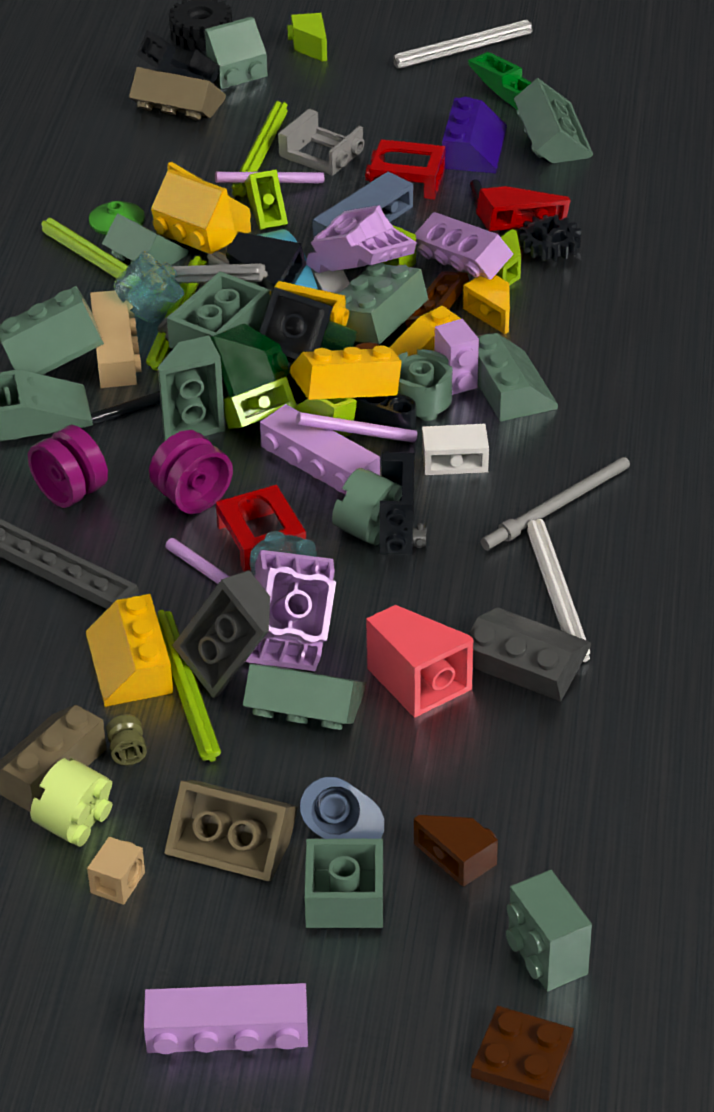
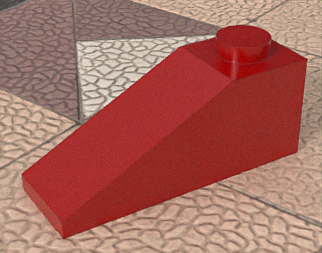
M508 186L482 188L479 193L476 214L488 231L517 229L524 227L525 221L532 222V217L534 216L538 219H543L545 214L548 217L558 215L560 220L566 218L571 200L567 196Z

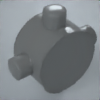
M417 523V527H413V547H426L427 527H423L422 523Z

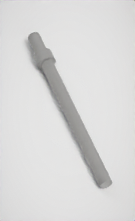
M621 457L520 517L504 521L498 525L497 530L481 539L482 547L485 550H489L503 541L509 542L521 534L523 529L528 527L527 523L529 520L546 517L630 467L629 460L626 457Z

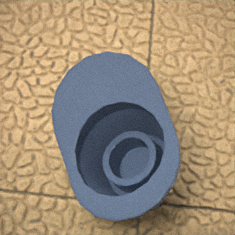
M323 777L313 781L304 790L300 799V813L304 823L323 839H381L384 832V817L380 807L347 781L338 777Z

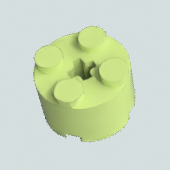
M63 758L43 778L40 787L44 788L45 791L41 800L34 797L30 816L31 820L67 842L81 847L90 836L91 826L97 820L103 822L111 812L113 804L108 801L112 781L77 760L70 758L69 761Z

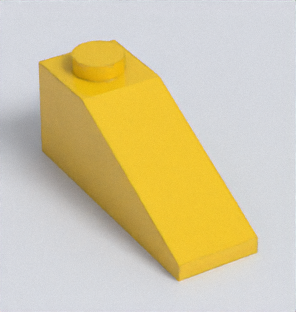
M442 305L420 316L389 348H392L397 356L408 352V356L416 355L417 350L421 349L435 351V326L461 318Z

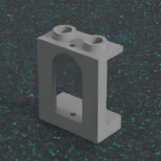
M312 109L305 111L278 133L279 157L332 176L359 155L364 148L363 127L359 126L347 137L318 127V112ZM310 141L332 148L329 151V161L300 152L299 150Z

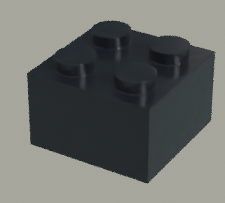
M272 287L258 332L280 344L282 352L286 356L297 359L302 352H311L320 348L333 306Z

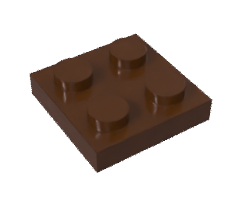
M497 1005L472 1064L471 1077L549 1101L574 1038V1028Z

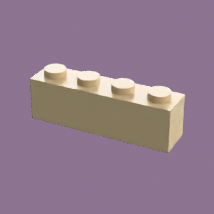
M126 289L90 293L92 314L104 343L96 348L100 388L137 385L136 372H142L133 300L127 301Z

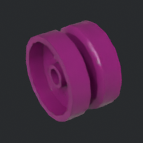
M72 424L65 426L53 433L51 438L43 439L31 446L28 451V464L35 482L44 495L59 507L67 508L82 500L85 494L93 493L103 487L108 480V469L103 454L91 436L78 426Z
M194 430L180 431L170 436L159 446L152 457L149 467V477L154 487L164 496L168 497L177 508L188 514L201 513L216 504L225 494L233 476L232 462L228 456L219 448L213 446L201 433Z

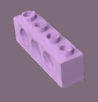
M433 212L415 233L416 242L419 245L417 250L425 258H434L442 265L450 264L458 271L466 270L476 278L482 276L491 280L513 255V252L498 234Z

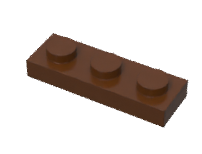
M441 271L426 290L429 300L405 321L406 328L408 329L420 316L442 305L449 310L463 292V285L469 282L468 273Z

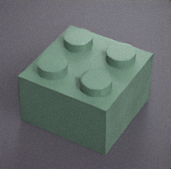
M306 839L304 894L306 928H383V839Z
M549 870L510 886V904L507 905L509 928L506 930V938L511 949L515 952L519 951L524 958L531 977L535 980L538 979L548 992L588 975L592 923L554 872Z

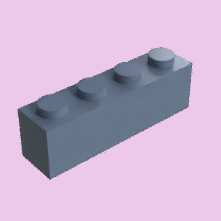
M386 172L312 219L313 240L318 233L325 230L333 219L344 211L380 205L388 221H393L413 207V183L390 172Z

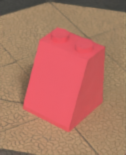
M397 605L366 618L367 669L414 718L472 690L473 638L470 635Z

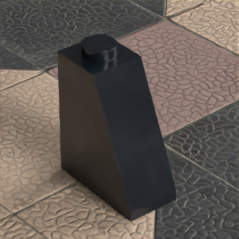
M238 232L226 249V258L229 260V264H263L268 275L261 282L257 283L259 286L269 289L270 292L278 281L295 284L306 266L302 245L297 242Z

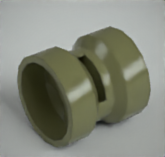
M120 715L113 718L107 724L106 732L108 741L111 743L110 752L114 762L128 766L140 762L146 756L147 747L145 739L142 737L143 729L141 721L133 715Z

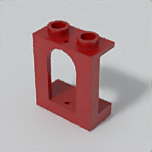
M381 139L377 150L373 149L371 164H367L365 180L371 183L386 172H390L410 182L424 183V198L435 199L445 171V146ZM401 152L429 155L430 159L427 167L392 164L385 162V153Z
M277 484L216 502L217 527L219 529L227 528L240 550L241 568L244 572L249 570L251 573L255 572V563L260 550L307 555L306 531ZM275 513L284 529L254 537L246 521Z

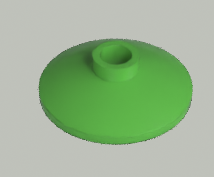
M112 201L93 209L89 215V224L96 232L106 235L117 213L140 225H143L145 221V214L142 208L136 204L125 201Z

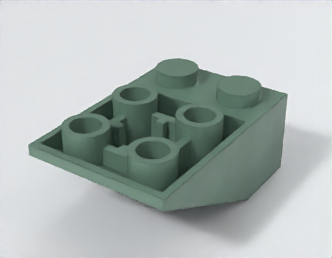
M20 369L0 372V441L16 440L40 434L46 435L57 432L71 424L80 428L93 426L83 384Z

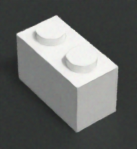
M467 424L422 427V455L425 475L488 472L489 445L486 425Z

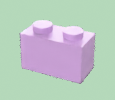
M463 318L435 326V351L447 357L448 365L452 366L453 370L452 395L478 388L479 338Z

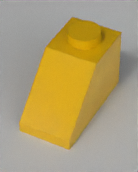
M497 275L491 280L478 276V278L469 281L463 285V309L501 333H508L510 313L509 282Z

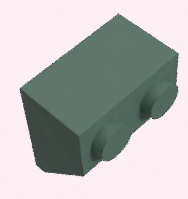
M253 17L205 29L206 55L220 65L218 77L215 81L220 89L268 76L267 53Z
M118 213L102 242L103 245L112 249L110 255L123 262L127 258L132 260L130 266L141 272L149 267L171 266L186 257L189 250Z

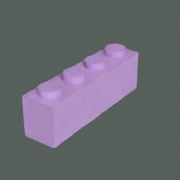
M286 404L260 421L261 447L335 488L338 492L346 495L347 491L343 490L342 487L349 476L358 468L370 470L380 475V456L333 430L297 425L296 416L299 411Z
M306 983L145 989L144 1034L147 1053L171 1054L173 1052L199 1051L209 1053L218 1050L251 1051L254 1049L270 1048L288 1050L296 1047H308Z

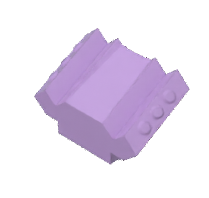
M380 205L344 211L333 219L325 230L315 236L311 242L315 251L308 253L306 265L318 273L374 265L414 254L417 242L395 229L385 217Z
M260 550L255 563V578L270 595L269 632L245 662L316 671L322 654L323 642L327 641L336 587V581H333L335 571L333 559Z

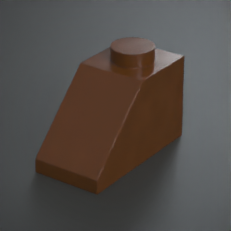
M418 815L414 818V844L461 886H466L497 865L498 839L489 828H484L475 819Z

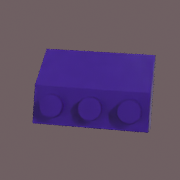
M471 97L454 98L442 139V146H445V169L496 173L507 131V124L482 100L472 99Z

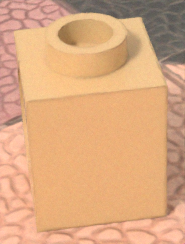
M108 837L87 868L90 893L124 905L145 874L143 848L129 841Z

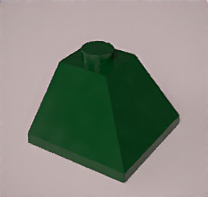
M245 323L210 337L221 357L222 376L230 397L276 381L290 374L288 360L282 352L280 344Z

